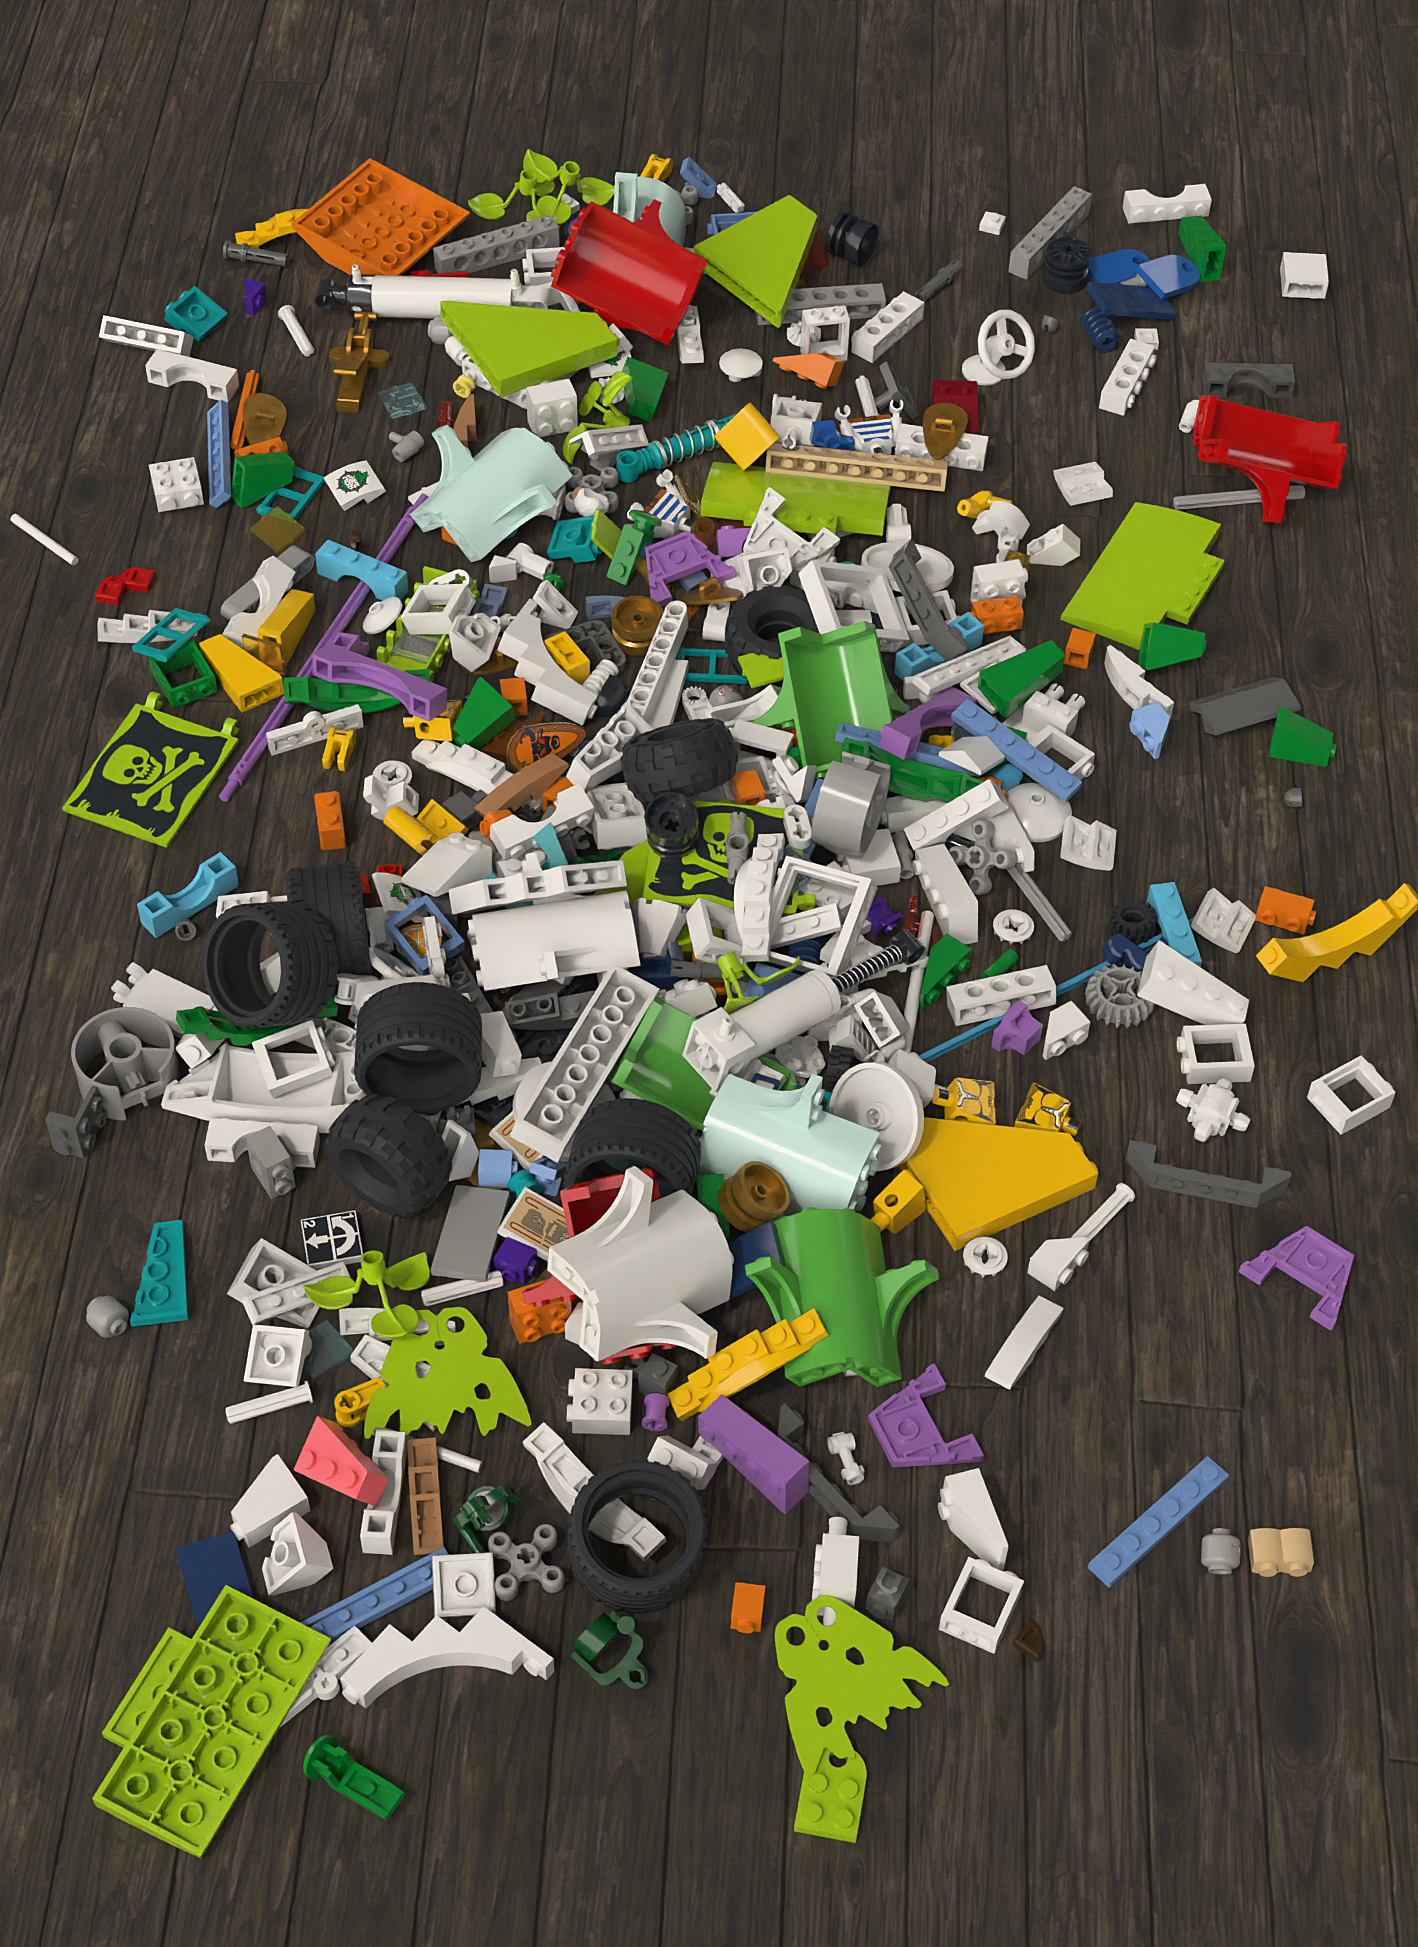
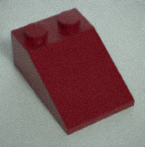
M933 380L931 406L938 403H951L959 406L966 412L968 418L964 433L978 435L977 381Z

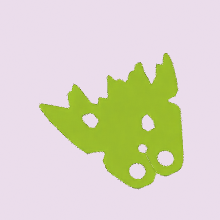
M463 1307L445 1308L438 1316L429 1310H416L418 1319L425 1320L429 1325V1330L422 1336H417L412 1332L404 1336L394 1337L380 1371L382 1379L389 1386L378 1388L373 1392L366 1414L364 1434L365 1438L369 1439L376 1427L384 1429L389 1417L398 1409L400 1410V1432H405L406 1436L412 1430H418L425 1421H428L432 1426L436 1425L441 1434H444L452 1412L457 1410L464 1413L466 1407L474 1410L483 1436H486L489 1430L496 1428L500 1412L526 1426L531 1425V1418L518 1386L503 1361L499 1358L482 1355L483 1350L487 1347V1336L467 1309ZM454 1316L462 1318L465 1323L463 1330L458 1333L449 1331L446 1326L449 1318ZM436 1341H443L445 1344L444 1348L441 1350L436 1349L434 1346ZM427 1361L430 1364L428 1374L423 1378H418L415 1370L416 1363ZM480 1383L487 1385L491 1393L490 1398L478 1399L474 1391L475 1387Z
M822 1595L811 1601L806 1606L805 1616L792 1614L780 1621L775 1629V1645L779 1668L786 1677L797 1681L794 1688L786 1695L785 1705L798 1758L808 1779L815 1774L825 1747L838 1758L848 1757L855 1759L854 1749L844 1728L847 1720L855 1724L858 1716L862 1715L886 1730L885 1717L889 1715L890 1706L905 1709L908 1706L919 1708L922 1705L911 1693L903 1678L914 1679L927 1687L930 1686L932 1681L943 1686L949 1685L945 1676L915 1649L903 1646L893 1651V1636L889 1631L846 1603L829 1595ZM822 1607H830L836 1614V1620L830 1626L822 1625L817 1619L818 1610ZM793 1626L800 1627L805 1633V1640L799 1646L791 1645L786 1638L787 1630ZM821 1640H826L829 1643V1648L825 1651L821 1650L818 1646ZM852 1647L857 1648L861 1652L865 1663L855 1665L847 1660L846 1650ZM818 1707L828 1708L833 1717L832 1722L826 1727H822L818 1723L816 1717Z

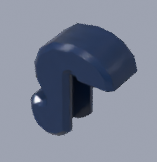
M1122 934L1111 936L1103 947L1105 960L1111 965L1113 963L1116 965L1120 960L1122 964L1125 963L1128 969L1135 967L1136 972L1143 971L1146 956L1149 953ZM1162 936L1159 940L1169 946L1168 941Z
M668 941L666 957H639L640 966L628 967V972L654 986H672L682 980L683 977H670V970H672L670 968L671 960L685 961L684 952L679 944Z

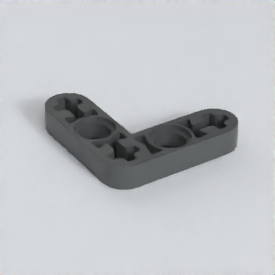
M591 620L549 634L543 638L545 645L546 639L565 631L570 637L577 636L580 638V640L574 641L580 649L591 646L600 662L604 659L611 661V657H613L615 661L613 663L619 671L618 674H621L626 669L625 654L605 623L600 620ZM606 644L610 645L611 648L604 650L600 646Z

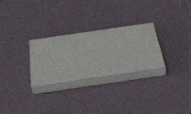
M456 1185L431 1266V1275L486 1282L500 1235L497 1231L504 1220L509 1203V1191Z

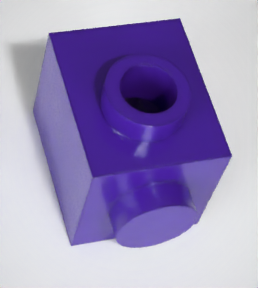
M507 1236L494 1256L495 1271H500L502 1276L508 1281H516L525 1285L530 1276L533 1277L538 1270L537 1249Z

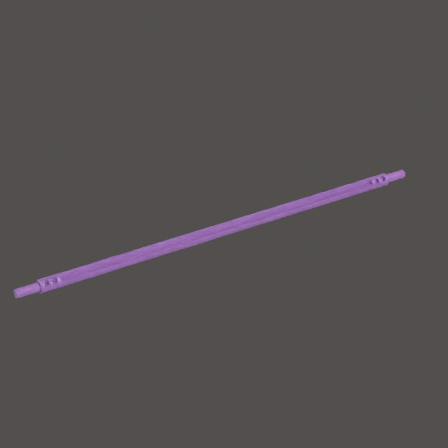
M422 493L415 504L409 507L375 559L387 564L390 562L416 523L410 514L429 498L426 494ZM361 580L313 653L328 645L338 632L344 631L371 590L364 581ZM312 654L296 677L308 676V678H312L314 676ZM282 697L228 777L229 782L219 795L222 801L227 802L237 786L242 785L268 745L266 733L280 727L295 703L285 704V697Z

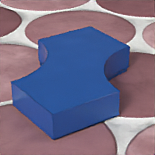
M834 420L812 422L810 442L812 445L853 451L855 442L853 436L839 433L836 430Z

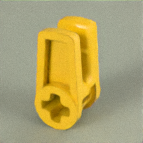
M652 154L640 177L658 179L664 183L671 174L673 160L670 158L662 159L656 154Z
M330 727L322 758L324 769H331L333 761H335V755L340 751L339 755H337L338 769L346 772L351 753L356 744V730L349 729V731L337 730V727Z
M381 1378L372 1379L337 1394L334 1404L336 1419L340 1425L352 1427L366 1419L373 1392L378 1388L386 1387Z

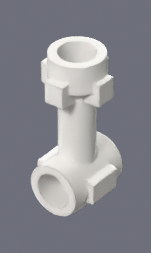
M840 1432L833 1434L832 1437H828L827 1443L830 1453L832 1455L839 1453L845 1467L841 1471L843 1479H846L849 1485H856L862 1482L865 1471L862 1465L858 1466L852 1456L851 1451L855 1450V1440L852 1433L845 1434Z

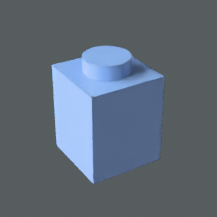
M480 1149L478 1166L479 1187L508 1188L509 1179L518 1172V1161H513L512 1150Z

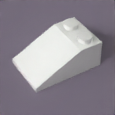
M626 783L595 786L585 792L594 806L593 819L590 822L598 849L611 850L622 846L635 847L647 840L644 820L645 811L641 801L637 800L633 792L628 790Z
M451 833L449 837L438 840L401 878V882L435 897L449 892L448 889L476 882L492 873V847L482 844L479 840L467 838L462 833Z
M261 1238L250 1250L227 1294L242 1302L245 1296L315 1272L316 1270ZM313 1303L277 1316V1318L308 1328L319 1306Z
M979 1468L946 1476L944 1487L940 1490L941 1502L938 1503L941 1519L947 1520L950 1530L981 1560L988 1562L991 1567L1003 1571L1008 1543Z

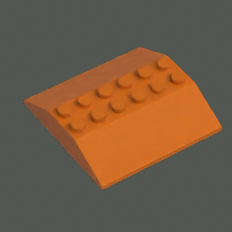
M369 158L291 223V225L327 263L349 275L352 274V266L358 265L361 274L401 276L468 218L470 212Z

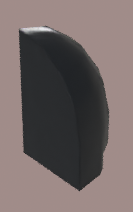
M612 674L607 678L598 697L596 705L598 708L595 716L604 718L614 716L631 693L629 688L626 690L619 683L621 681L620 678Z

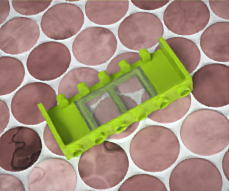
M424 566V583H415L414 594L419 585H428L433 579L443 576L448 572ZM458 576L459 580L452 584H463L466 578ZM472 579V585L469 589L477 601L480 592L477 590V580ZM407 598L405 601V609L411 600L410 598ZM430 605L427 612H443L446 605ZM399 614L396 618V631L388 630L386 634L387 646L378 647L376 661L404 672L405 670L429 669L430 682H433L437 668L440 669L443 664L444 655L451 650L449 634L410 635L401 619L402 614Z

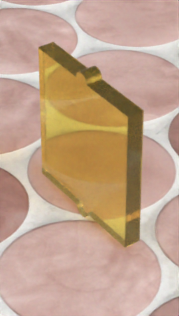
M677 474L673 476L686 505L703 522L707 521L706 516H701V505L694 491Z
M278 506L266 516H261L262 519L250 528L254 535L276 553L281 552L289 544H293L294 540L305 532V528Z
M243 633L242 649L275 672L284 675L286 672L284 664L286 658L283 656L282 644Z

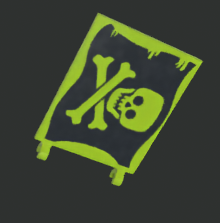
M151 691L144 706L135 704L62 809L67 813L168 848L238 744L239 739L235 738V736L238 734L239 728L235 727L237 720L229 717L226 719L222 731L218 732L160 712L159 710L163 702L158 701V699L161 697V694Z
M692 800L698 813L700 832L698 845L690 854L678 859L662 858L650 848L643 898L647 899V903H652L654 899L690 907L694 905L698 898H702L734 909L736 877L734 878V884L728 883L729 864L726 862V838L730 832V815L733 812H737V819H740V812L747 815L745 832L748 835L749 841L748 859L753 856L754 847H757L758 834L781 833L784 834L785 838L784 852L791 848L802 857L803 849L793 848L788 842L783 823L785 809ZM793 816L795 822H798L799 819H797L796 816ZM813 817L809 819V823H810L811 829H812ZM797 832V835L802 838L800 832ZM797 886L793 889L795 891L788 897L782 915L790 916L796 914L797 908L803 911L815 909L816 895L804 894L799 896V887Z

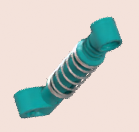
M738 413L718 421L714 419L706 421L702 427L695 425L694 430L688 431L685 429L684 433L680 435L674 433L672 438L667 439L664 437L662 443L656 440L652 441L646 448L636 452L631 450L621 451L616 459L618 479L623 482H633L638 478L639 474L647 470L649 471L654 468L660 470L666 466L669 467L673 461L681 462L683 457L690 459L694 453L701 455L703 450L711 451L713 447H721L714 436Z

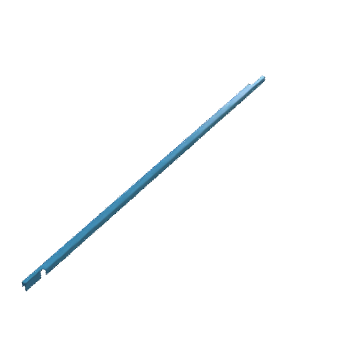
M1194 917L1188 920L1189 925H1191ZM1163 933L1138 946L1145 951L1152 949L1163 936ZM1119 960L1116 966L1122 964V962ZM1106 961L1056 986V997L1089 981L1096 970L1101 971L1103 966L1111 969L1112 965ZM1003 1016L995 1017L919 1055V1057L923 1061L928 1062L998 1027Z

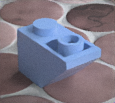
M1158 701L1133 710L1129 724L1131 732L1139 738L1144 749L1147 752L1149 751L1154 759L1160 756L1170 721L1169 715Z

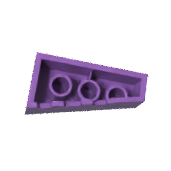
M721 1394L698 1416V1432L700 1436L714 1446L782 1513L786 1515L808 1493L809 1460Z

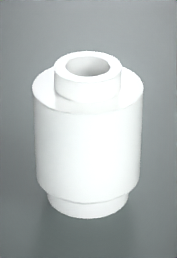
M451 336L445 342L446 352L457 365L462 366V361L468 354L456 338Z

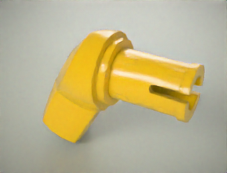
M980 491L969 499L961 500L957 511L962 516L977 519L981 512L990 509L994 501H1005L1011 504L1012 501L995 497L991 491Z

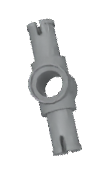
M733 812L730 815V832L726 838V862L729 864L727 881L730 884H734V878L737 877L741 866L748 859L749 841L748 835L745 832L747 815L743 812H740V819H737V812Z

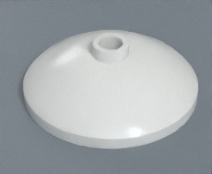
M1039 783L1020 784L1005 794L1008 805L1011 806L1030 842H1046L1063 834L1064 820L1069 815L1072 816L1070 803L1068 801L1065 803Z

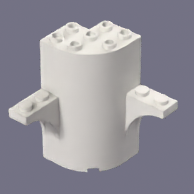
M536 852L525 854L526 860L521 861L523 873L542 871ZM626 890L592 896L570 894L532 900L533 905L474 914L472 915L473 919L468 920L470 936H476L477 944L472 945L474 961H480L481 970L476 971L478 986H484V991L608 971L612 964L621 968L640 966L634 923Z
M636 1166L626 1169L625 1178L618 1196L600 1220L586 1231L549 1247L547 1270L584 1301L580 1347L597 1362L626 1348L644 1343L675 1344L695 1351L707 1359L715 1355L718 1332L697 1315L729 1300L734 1257L729 1250L726 1238L714 1213L709 1212L684 1190H679L651 1203L653 1180Z

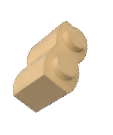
M1260 1528L1250 1530L1248 1546L1251 1571L1253 1573L1270 1577L1283 1572L1299 1577L1311 1572L1314 1558L1310 1530L1303 1528L1282 1530Z

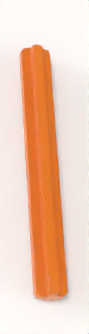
M251 370L246 375L230 442V448L234 449V451L243 448L246 435L242 417L243 404L247 397L256 394L260 375L255 373V370Z

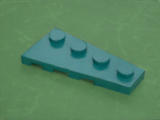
M183 1221L154 1223L147 1251L148 1257L146 1265L143 1267L140 1289L137 1291L136 1305L130 1319L131 1327L188 1320Z

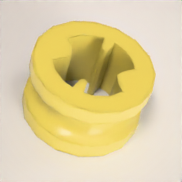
M461 375L454 382L453 389L460 397L467 398L474 391L475 383L470 377Z

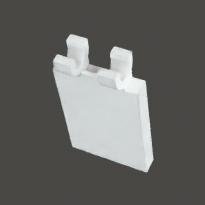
M133 962L126 969L127 973L131 974L128 978L129 982L135 984L130 990L124 983L118 980L111 987L112 991L116 992L113 996L115 1001L124 1003L123 1007L142 1008L157 1014L168 1024L173 1035L180 1039L184 1033L176 1021V1012L178 1010L194 1009L199 1006L212 1010L215 1006L209 995L155 969H152L147 974L142 967Z

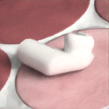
M505 614L501 617L493 616L490 619L501 627L500 632H504L516 616Z

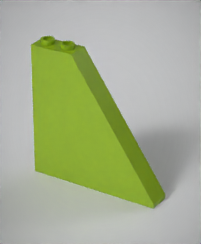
M788 195L695 245L694 253L709 260L705 273L779 328L782 325L815 238L817 215L791 195Z
M455 301L440 302L441 320L500 397L617 356L619 339L615 333L611 332L607 323L604 320L602 321L597 313Z

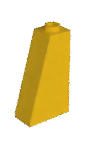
M291 589L259 627L258 636L262 663L282 669L286 668L316 611L314 594Z
M219 634L199 643L200 652L215 678L241 713L284 694L283 681L280 674L223 635Z

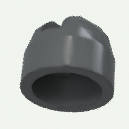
M1044 315L1041 327L1044 332L1048 329V333L1056 331L1060 321Z
M1301 787L1289 789L1284 796L1286 805L1294 808L1302 807Z
M187 918L179 920L175 926L176 936L183 941L194 938L196 935L194 922ZM183 924H187L189 933L185 934Z

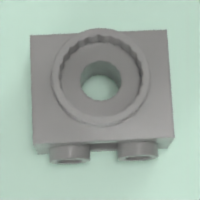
M271 1126L246 1137L251 1168L270 1198L284 1195L295 1188L293 1175L295 1162L283 1138L280 1135L276 1136Z

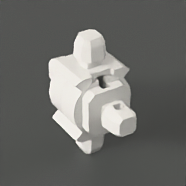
M1222 1078L1216 1085L1211 1084L1208 1087L1206 1083L1202 1084L1197 1095L1188 1089L1180 1090L1176 1101L1186 1108L1187 1106L1191 1107L1187 1120L1192 1122V1125L1196 1128L1194 1132L1195 1139L1205 1142L1210 1135L1214 1136L1219 1133L1220 1136H1223L1229 1125L1233 1126L1236 1130L1246 1131L1251 1119L1241 1112H1235L1239 1099L1234 1098L1235 1095L1231 1092V1081Z

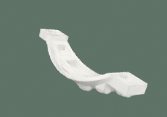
M423 739L412 751V759L424 764L426 768L455 779L476 791L481 789L487 795L514 775L505 770L504 763L466 744L460 748L448 741L439 744L430 739ZM542 795L536 801L529 797L522 804V807L525 804L530 805V809L534 808L536 813H539L543 808Z
M783 833L758 834L757 847L753 849V856L743 863L736 877L734 909L738 931L743 944L741 952L743 962L769 961L772 893L778 862L783 860L785 845Z
M543 1422L523 1441V1445L536 1457L549 1487L563 1507L571 1513L577 1494L584 1484H588V1479L594 1475L571 1452L564 1441ZM619 1499L606 1504L598 1511L588 1528L591 1533L604 1540L624 1544L625 1546L628 1545L644 1561L651 1557L666 1542L665 1536L645 1517H640Z

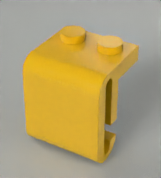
M751 402L714 436L717 442L743 471L781 437Z
M431 799L417 818L402 810L399 806H395L386 813L383 819V823L421 855H424L438 840L449 837V834L462 833L465 835L469 830L433 799Z

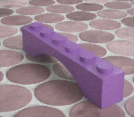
M332 643L312 654L314 676L332 683H353L380 689L400 700L406 706L409 714L427 721H431L447 710V688Z
M954 687L946 692H942L937 697L931 698L928 702L919 705L914 710L908 711L901 717H897L889 724H885L880 732L881 741L879 747L904 760L916 752L923 730L937 726L959 727L960 725L951 719L952 713L967 698L975 704L978 699Z

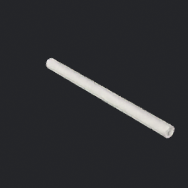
M930 911L922 912L917 937L919 942L925 947L923 954L926 956L928 954L934 914ZM918 965L912 966L904 1011V1019L910 1028L904 1032L906 1035V1045L902 1050L905 1052H911L925 967L919 968Z

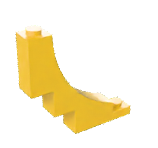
M1404 883L1387 901L1379 899L1359 914L1333 928L1302 938H1273L1256 956L1269 974L1304 982L1320 965L1338 969L1354 952L1371 956L1418 909V895L1409 884Z

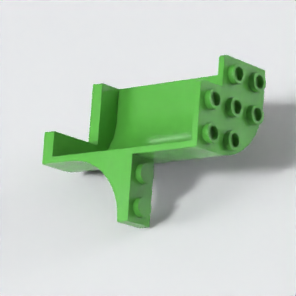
M862 621L824 634L797 627L778 633L784 664L782 688L772 707L761 717L751 721V723L777 730L796 728L802 766L804 768L807 765H816L814 780L817 781L818 778L824 780L832 760L840 761L842 744L835 741L840 722L881 732L885 724H889L897 717H901L910 711V706L898 697L887 677L881 658L875 624Z
M655 996L630 1040L625 1054L617 1066L612 1082L643 1100L655 1102L673 1110L689 1123L699 1138L701 1132L697 1130H704V1121L715 1098L709 1093L712 1089L709 1084L682 1056L692 1022L698 1020V1018ZM765 1055L757 1058L763 1065L786 1077L787 1080L780 1091L798 1089L796 1088L798 1083L796 1082V1072Z
M807 1207L802 1209L801 1213L778 1218L773 1223L776 1226L785 1266L770 1256L760 1257L755 1262L745 1265L746 1276L763 1293L772 1310L776 1324L784 1319L791 1322L814 1308L819 1313L829 1333V1336L813 1344L810 1350L784 1365L785 1377L798 1386H803L850 1369L876 1387L902 1379L897 1349L899 1322L911 1299L925 1286L939 1280L938 1269L926 1260H915L908 1266L886 1271L880 1228L865 1216L856 1213L852 1208L816 1209L814 1207Z

